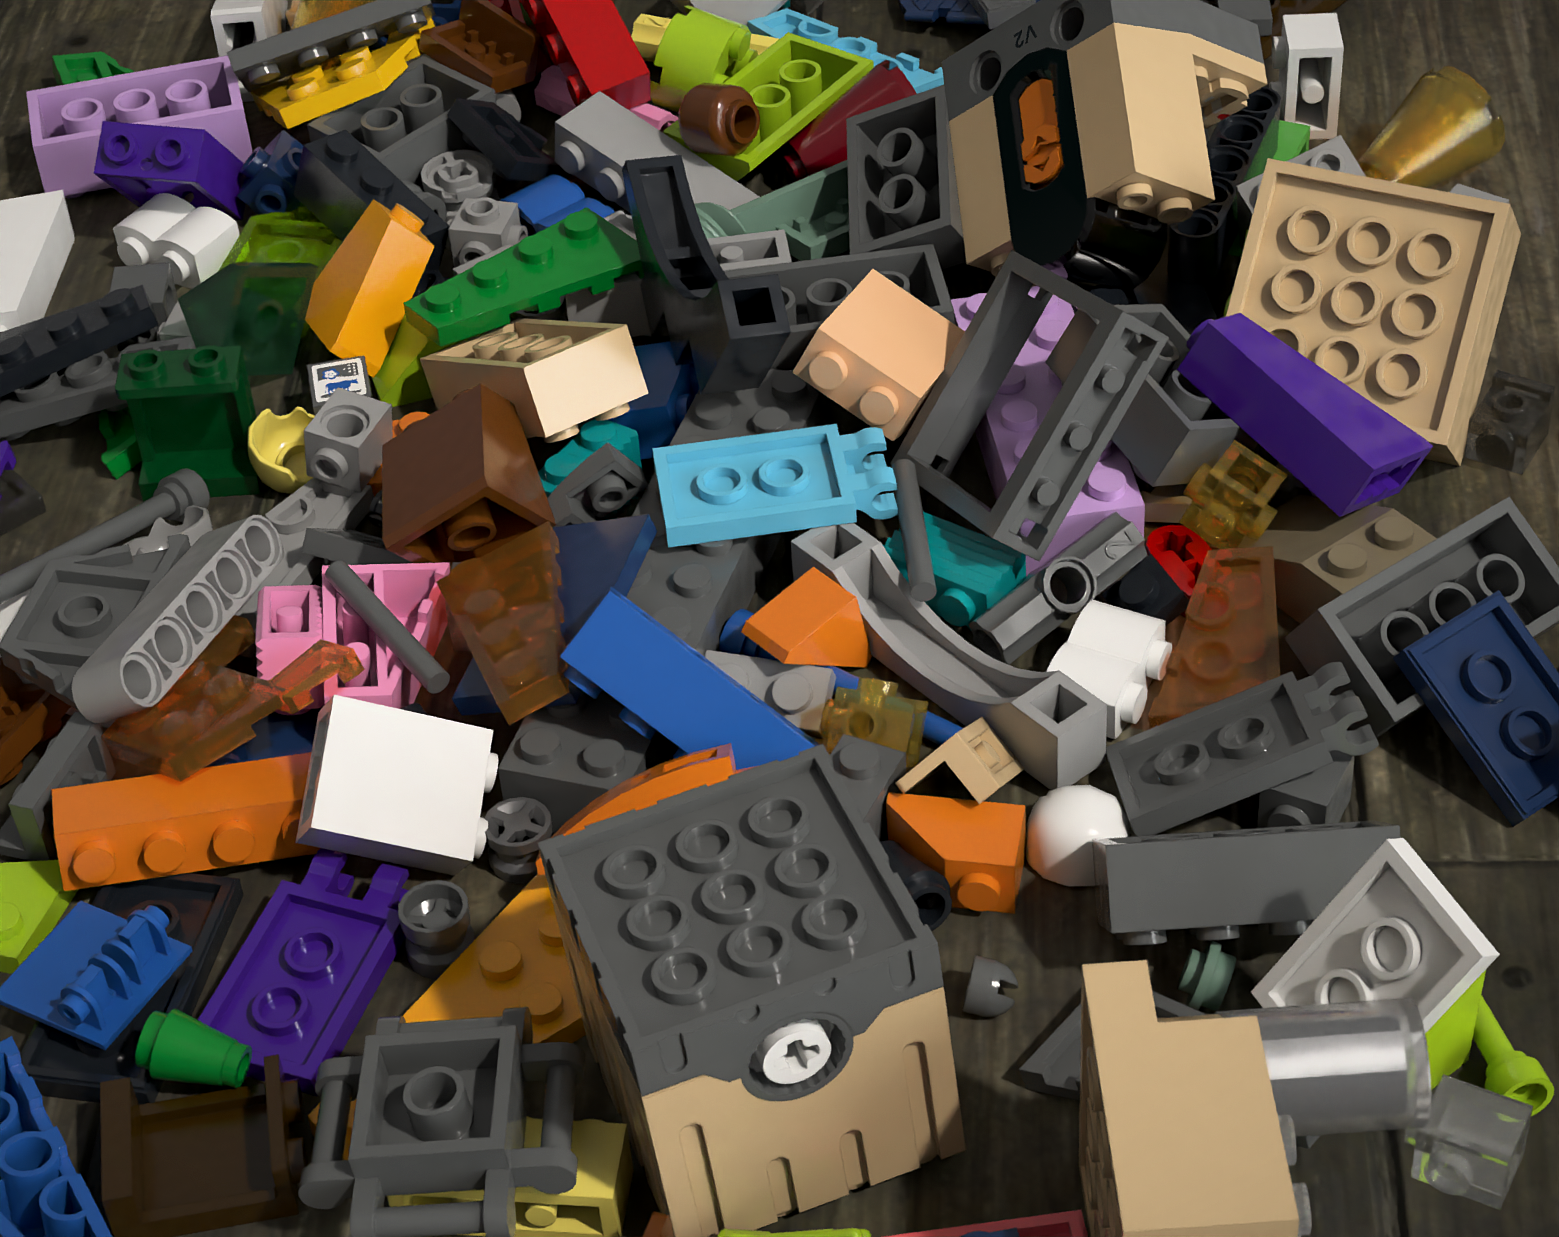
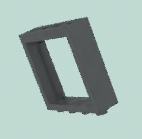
M1011 250L890 464L892 465L900 459L912 461L915 464L918 485L993 539L1040 562L1169 337ZM1033 284L1040 287L1035 298L1028 295ZM1052 295H1055L1098 319L1100 322L991 509L948 479ZM1134 332L1143 338L1135 352L1131 354L1124 350V347ZM936 455L943 458L937 470L930 466ZM1026 518L1035 522L1028 537L1019 532Z

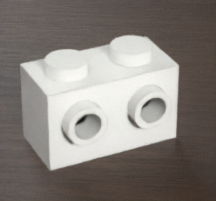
M1337 13L1283 15L1282 35L1272 37L1273 69H1279V82H1270L1269 88L1278 92L1281 97L1279 120L1310 126L1309 140L1337 137L1344 51Z

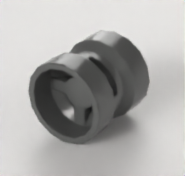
M442 880L426 881L412 887L403 895L398 905V916L401 930L406 936L405 949L408 962L413 971L422 977L437 980L475 940L474 930L470 925L468 897L459 886Z

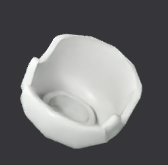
M1070 785L1050 790L1046 796L1038 799L1027 822L1025 855L1028 864L1043 878L1065 886H1095L1092 839L1130 837L1128 816L1115 796L1091 785Z

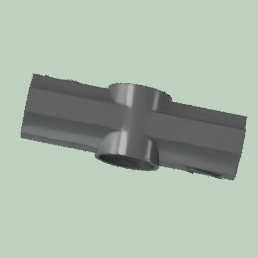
M1117 512L1111 513L1047 564L1030 572L1020 585L968 624L973 634V642L979 650L990 657L1010 665L1070 616L1082 611L1098 594L1147 557L1144 537L1133 522L1127 521ZM1052 576L1059 578L1064 583L1067 589L1066 604L1059 602L1053 596L1050 588Z

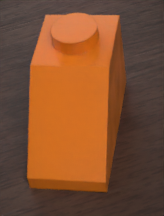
M888 792L886 800L888 840L898 842L906 852L947 879L950 885L953 908L1015 914L1025 860L1026 805L986 801L979 804L976 800Z

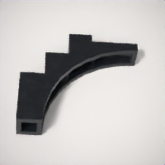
M682 155L626 160L622 168V174L644 273L640 287L651 338L669 336L675 366L695 365L701 395L759 388L791 333L778 274L729 279L715 258L702 229L691 195Z

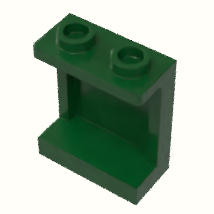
M205 345L196 349L168 351L147 349L136 353L121 354L115 391L119 400H127L143 461L139 479V488L143 502L153 497L160 480L180 469H190L196 472L204 480L209 491V498L261 494L262 481L253 468L248 455V427L256 419L257 415L241 345L224 347Z

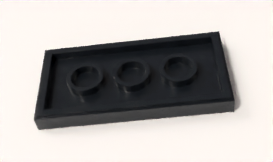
M184 873L100 886L92 903L93 906L127 920L134 910L144 911L149 905L161 909L169 919L170 923L165 929L167 936L192 946L193 951L106 1050L36 1020L20 1055L28 1076L33 1077L42 1096L100 1103V1082L130 1077L138 1104L155 1102L164 1080L152 1079L150 1070L137 1067L136 1049L140 1034L148 1017L154 1011L168 1014L171 1010L178 1009L192 1016L244 895L239 878Z

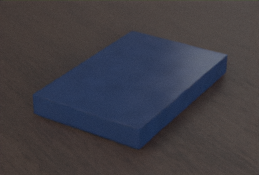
M1499 590L1409 645L1393 657V660L1512 827L1559 797V673Z

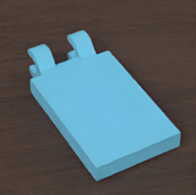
M837 424L652 448L668 548L857 522L856 510L863 511L875 519H889L898 515L894 493L877 495L880 492L897 490L893 468L886 466L884 454L867 455L871 452L887 450L884 433L881 428L870 427L854 434L839 435Z

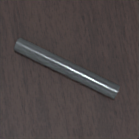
M900 459L894 462L891 468H893L897 483V490H894L898 508L910 592L913 599L925 602L934 598L937 590L916 468L912 461Z
M336 561L332 563L325 572V578L429 693L435 694L445 689L450 681V676L346 562Z

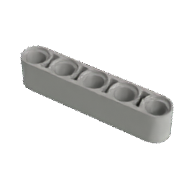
M252 515L205 533L191 546L74 675L72 681L73 700L79 712L87 720L93 723H105L152 707L162 699L278 565L281 559L282 545L279 534L273 524L261 515Z

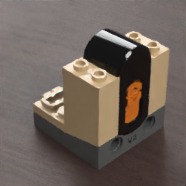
M1040 0L941 61L966 263L990 271L994 276H997L1009 253L1013 250L1071 283L1090 290L1119 288L1125 293L1132 291L1144 282L1161 260L1167 243V225L1189 219L1193 215V211L1215 200L1204 129L1247 107L1248 95L1267 85L1258 24L1200 0Z

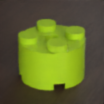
M689 5L684 6L687 15L675 14L664 32L656 53L654 66L663 69L660 84L653 81L650 83L653 104L679 113L681 103L692 87L702 83L723 84L758 56V51L750 48L751 31L746 25Z

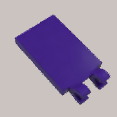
M320 848L313 857L308 873L301 884L285 880L280 882L198 1019L210 1027L238 1040L239 1043L252 1047V1057L246 1077L265 1082L264 1057L279 1054L285 1079L292 1080L298 1078L303 1093L317 1096L315 1082L320 1063L340 1056L406 936L401 930L398 905L403 895L409 891L402 889L409 876L408 869L384 863L381 864L373 876L370 888L361 901L347 897L354 884L352 875L340 872L348 859L347 855L338 851Z

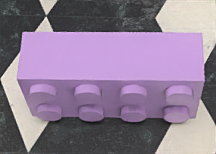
M228 55L26 91L32 146L45 193L63 190L65 198H75L86 192L112 188L94 174L103 121L205 129L243 163L253 152L237 76L233 72Z

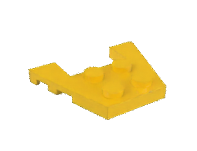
M432 17L426 19L427 24L420 29L408 33H398L396 31L389 34L386 46L370 52L368 46H361L343 54L339 58L340 65L325 71L322 70L320 65H314L295 75L292 74L250 93L260 111L264 110L268 117L273 116L277 123L286 129H290L384 91L408 68L406 61L419 57L423 53L419 50L421 31L436 27Z

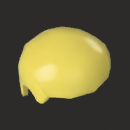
M296 407L291 413L282 416L273 414L270 409H265L248 427V455L262 483L277 492L292 494L313 478L306 475L304 429L315 415L307 414L306 410L302 407Z

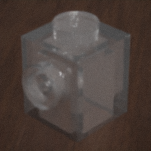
M1443 1074L1431 1102L1418 1099L1407 1124L1404 1142L1415 1146L1411 1177L1428 1183L1443 1193L1460 1195L1500 1210L1525 1153L1533 1106Z

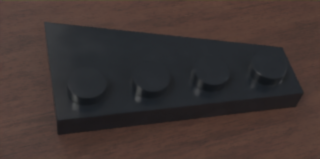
M143 285L131 289H117L101 299L0 332V397L159 326L152 302Z

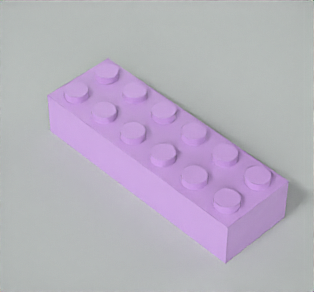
M1031 287L1028 295L1035 298L1040 287ZM987 293L951 299L954 309V324L966 331ZM1052 295L975 430L996 501L1062 388V381L1045 362L1075 314L1071 304L1055 295ZM1110 440L1040 562L1026 555V577L1030 572L1047 564L1113 512H1117L1127 521L1133 522L1144 537L1145 504L1128 458L1113 441ZM1026 518L1019 532L1028 537L1035 522Z

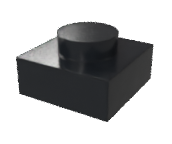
M1151 554L1102 594L1110 605L1164 620L1165 627L1193 604Z

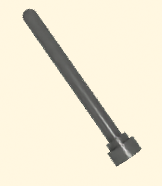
M180 469L160 480L152 498L0 575V604L31 589L48 560L78 554L93 555L153 525L158 517L183 522L185 518L184 512L188 506L194 505L207 509L210 498L204 480L193 470Z

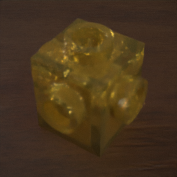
M1234 440L1213 468L1204 462L1195 473L1183 492L1192 501L1179 522L1208 543L1213 544L1232 557L1246 537L1257 543L1277 515L1278 511L1269 506V503L1287 477V474Z
M859 677L857 689L837 687L835 699H828L826 701L821 718V737L828 739L826 750L831 754L843 734L906 752V767H915L919 761L928 702L898 697L899 683ZM872 718L874 722V729L870 734L868 730V724L870 719Z

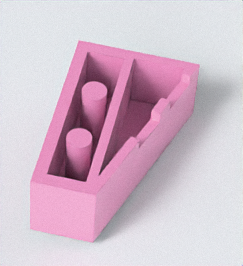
M450 562L348 565L434 657L450 620ZM330 565L322 566L325 704L333 695L397 709L414 703L422 684L326 580L325 572Z

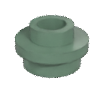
M1210 940L1204 952L1195 949L1190 950L1177 985L1178 990L1188 993L1186 1006L1195 1010H1199L1200 1006L1213 1011L1219 1009L1236 963L1235 956L1221 952L1220 943Z

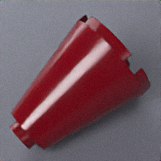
M889 60L877 64L786 143L788 155L782 157V161L793 183L847 160L846 118L917 94L907 77L897 66L889 70Z

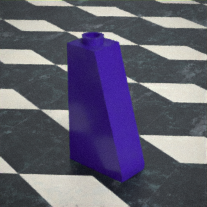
M1242 313L1204 321L1193 331L1186 343L1187 348L1190 350L1177 370L1339 517L1399 493L1433 447L1425 438Z

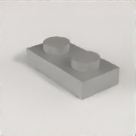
M706 650L705 657L807 735L817 738L824 737L836 675L832 669L810 665L783 664L778 660Z

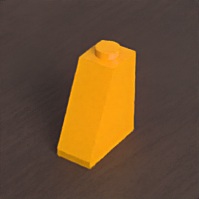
M374 199L296 307L297 311L329 352L341 359L365 355L368 375L373 378L381 369L404 317L405 309L403 303L412 299L435 247L420 231L425 223L414 213L398 203L391 211Z

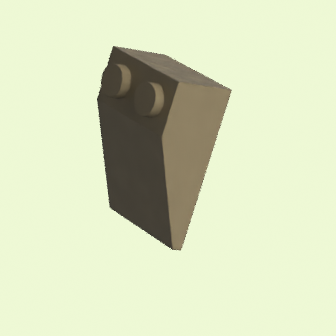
M1300 494L1256 519V524L1242 527L1211 545L1210 548L1231 573L1301 624L1318 608L1437 538L1394 508L1368 505L1339 517L1318 497Z

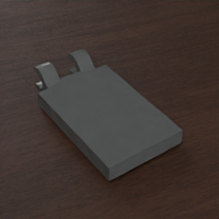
M1342 662L1328 663L1319 668L1313 675L1298 681L1293 671L1107 746L1106 754L1135 835L1158 834L1334 763L1329 751L1338 750L1357 756L1374 750L1379 744L1370 724L1361 726L1356 730H1347L1352 723L1368 717L1359 696H1355L1352 689L1344 691L1339 695H1330L1335 688L1351 682Z

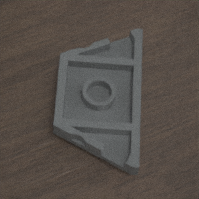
M176 534L167 536L168 549L132 556L129 544L103 549L93 555L78 554L48 560L0 642V654L4 665L78 710L72 695V681L77 670L191 548L188 535Z

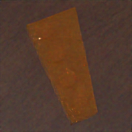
M549 521L480 558H472L461 562L452 569L449 575L436 581L499 709L509 725L569 693V679L563 675L568 668V664L560 658L562 651L566 647V641L560 631V623L565 622L564 606L558 597V586L562 585L561 569L556 561V554L560 553L559 539Z

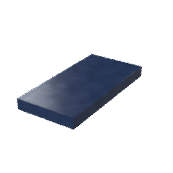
M649 514L538 530L452 697L461 716L577 703L582 690L563 675L570 664L560 658V655L610 586L627 597L657 533V529Z

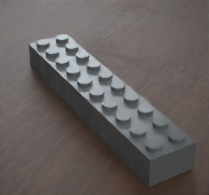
M770 369L759 388L701 395L699 389L669 446L830 425L829 398L792 373L793 370ZM654 473L648 484L649 487L646 488L632 516L649 514L657 529V533L626 598L705 657L706 650L720 652V637L729 618L739 609L747 610L783 532L668 548L656 474ZM582 690L576 704L528 710L498 767L503 801L509 798L526 797L541 802L550 812L552 834H555L565 822L594 799L637 774L658 764L673 760L672 756L679 747L658 731L649 740L630 727L618 716L625 706L604 690L596 699Z

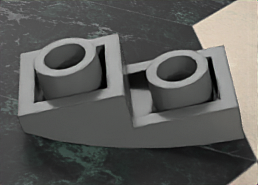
M607 442L576 467L547 498L556 523L554 527L600 521L612 511L621 508L628 500L649 487L642 468ZM534 538L523 544V547L529 550Z

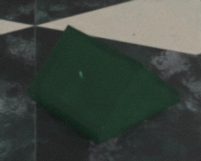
M232 262L179 297L178 302L196 348L205 345L218 347L241 345L248 376L292 374L318 266L311 263Z

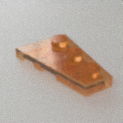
M1273 546L1207 551L1185 612L1186 621L1176 648H1172L1165 667L1166 677L1158 698H1154L1148 714L1149 729L1280 676Z

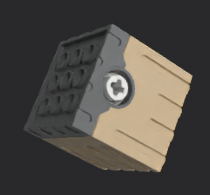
M823 744L800 751L797 756L779 762L774 760L728 776V780L710 786L705 784L659 800L656 805L638 811L633 809L585 826L584 830L566 836L561 834L538 842L590 1050L596 1063L599 1062L603 1080L618 1114L621 1113L623 1124H627L629 1140L640 1166H644L648 1184L659 1210L663 1214L670 1215L674 1237H718L720 1231L724 1228L756 1230L777 1222V1217L788 1215L796 1208L799 1213L849 1195V1190L857 1189L867 1181L870 1186L918 1169L920 1164L932 1160L938 1154L942 1160L966 1150L938 942L927 924L923 925L919 919L918 907L899 874L892 872L888 855L868 822L864 823L858 803L841 774L837 775L835 773L832 758Z

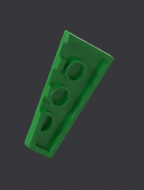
M586 207L578 212L569 214L565 219L534 235L525 237L508 249L489 259L476 263L468 270L441 284L434 285L426 292L403 303L406 321L438 346L442 347L510 324V313L519 310L542 313L560 307L561 296L587 287L592 295L613 289L614 278L634 271L642 279L644 273L637 240Z

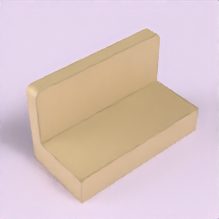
M981 717L955 733L895 784L904 794L947 764L976 801L981 804L1025 768L987 721Z

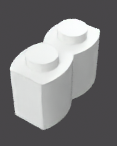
M160 193L155 195L113 227L118 245V254L127 266L170 263L174 284L186 288L197 289L203 287L244 254L237 222L233 218L215 208H195L186 200L172 194Z
M1091 600L1077 618L1068 641L1059 648L1046 672L1060 670L1107 704L1106 737L1116 739L1128 722L1136 724L1139 721L1147 700V688L1153 679L1160 681L1165 676L1172 656V644L1165 641V621Z

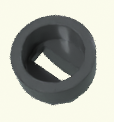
M975 955L962 1012L982 1017H996L1006 1013L1014 1006L1015 1001L1004 995L997 994L998 988H1018L1015 974L1007 965L1001 962Z

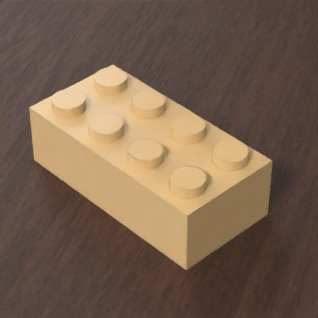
M518 318L511 321L510 324L486 331L420 358L437 410L450 403L458 393L474 388L481 383L515 405L526 439L535 436L543 437L545 443L561 441L576 435L579 432L577 424L595 417V420L602 421L618 417L630 410L628 402L648 394L627 324Z

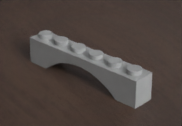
M855 523L812 528L791 541L794 582L809 569L815 567L855 595L858 600L871 655L963 725L968 726L983 717L1025 768L1024 770L1048 789L1054 790L1073 785L1106 762V703L1060 670L1036 672L1018 669L990 657L969 644L946 625L925 602L916 601L912 598L908 581L898 570L882 543Z

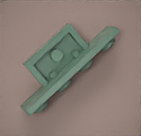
M847 160L729 211L741 222L748 234L785 229L790 255L800 261L835 257L850 250Z

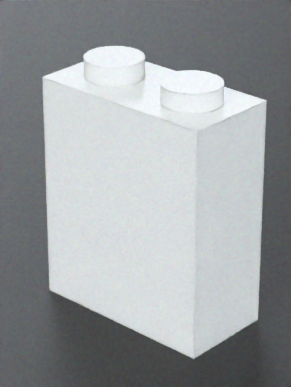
M333 695L318 713L296 843L455 876L472 863L473 858H480L486 844L487 836L485 831L488 829V821L480 817L483 794L491 791L498 769V755L490 752L493 730Z

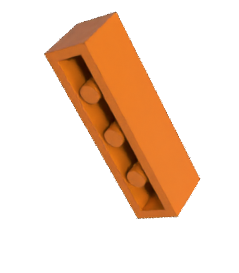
M311 752L51 789L54 838L63 890L70 891L316 854L320 849L319 847L296 843Z

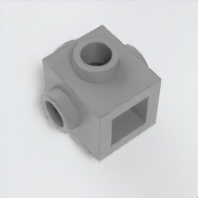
M487 197L465 198L455 218L449 219L447 222L450 227L445 247L447 251L452 252L455 268L505 245L511 244L513 246L519 243L522 239L528 237V231L526 226H521L518 203L496 201Z

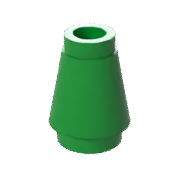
M173 1009L168 1014L154 1011L148 1017L142 1029L136 1049L137 1067L150 1070L152 1079L216 1086L227 1085L233 1088H238L242 1085L252 1057L251 1046L239 1043L238 1040L178 1009Z

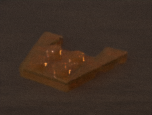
M234 615L158 703L152 707L117 718L102 734L101 738L113 757L181 782L256 737L250 725L277 709L294 714L314 702L309 692L312 688L337 673L341 681L346 683L365 669L353 648L322 639L317 641L270 680H264L225 668V665L251 646L256 640V633L248 619Z

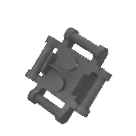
M528 1007L505 1008L503 1015L496 1017L406 1023L403 1016L379 1017L375 1035H367L365 1037L363 1056L327 1059L320 1063L317 1069L315 1092L321 1100L311 1164L304 1167L301 1172L298 1190L299 1198L306 1205L316 1209L336 1208L346 1198H352L350 1210L351 1237H426L485 1233L486 1237H514L516 1230L514 1202L516 1187L533 1186L547 1194H561L570 1191L576 1185L578 1159L571 1152L576 1085L580 1084L584 1079L586 1054L579 1046L569 1042L533 1044L532 1018ZM542 1080L546 1083L541 1145L540 1147L524 1148L526 1129L525 1082ZM357 1099L348 1160H343L351 1102ZM485 1189L484 1201L383 1207L385 1196Z

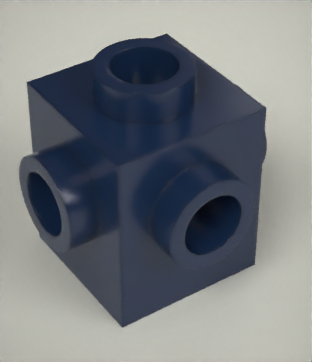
M284 130L264 150L261 147H257L247 158L240 170L246 177L237 195L255 213L265 217L279 229L294 214L301 218L309 211L293 195L303 145Z

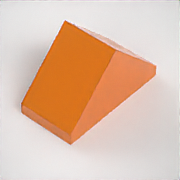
M815 567L809 569L747 619L741 633L783 664L867 668L872 657L857 597Z

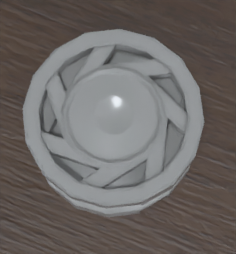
M474 150L449 151L433 157L424 164L420 173L424 192H429L442 199L446 206V223L449 219L455 218L465 198L487 197L500 201L497 189L494 187L496 173L492 169L493 163L483 153Z

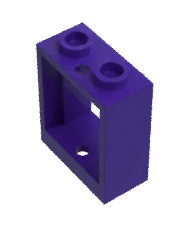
M102 122L94 174L140 208L160 193L172 194L182 199L187 194L193 193L194 198L190 204L195 208L211 207L224 212L234 220H243L245 202L239 199L237 195L246 177L240 172L244 163L205 129Z

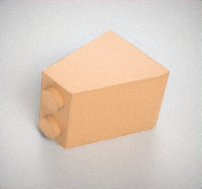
M872 269L817 329L792 373L869 426L881 428L884 436L894 442L911 428L965 331Z

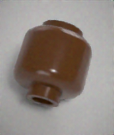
M702 83L692 87L685 95L679 108L678 124L685 144L694 152L736 156L744 152L756 137L760 127V115L751 94L743 87L729 84Z

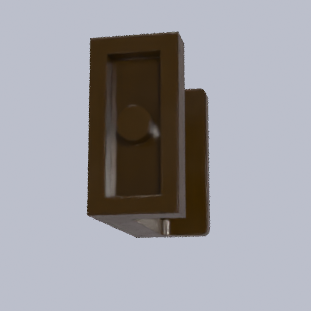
M279 1054L264 1057L265 1083L141 1105L138 1104L130 1077L100 1082L102 1203L114 1237H176L299 1215L297 1184L300 1183L302 1170L308 1166V1158L303 1137L293 1138V1125L305 1123V1111L299 1079H285Z

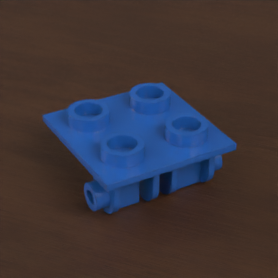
M80 900L0 986V1005L106 1050L192 953V946L167 936L165 929L170 923L169 919L161 909L149 905L144 911L134 910L127 920Z

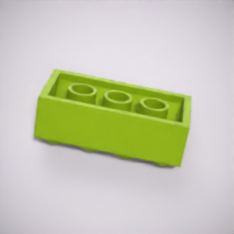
M788 32L723 83L743 87L751 94L759 111L760 127L758 133L744 152L736 156L696 153L685 144L680 134L678 120L666 128L663 133L735 181H738L814 120L874 67L873 60Z

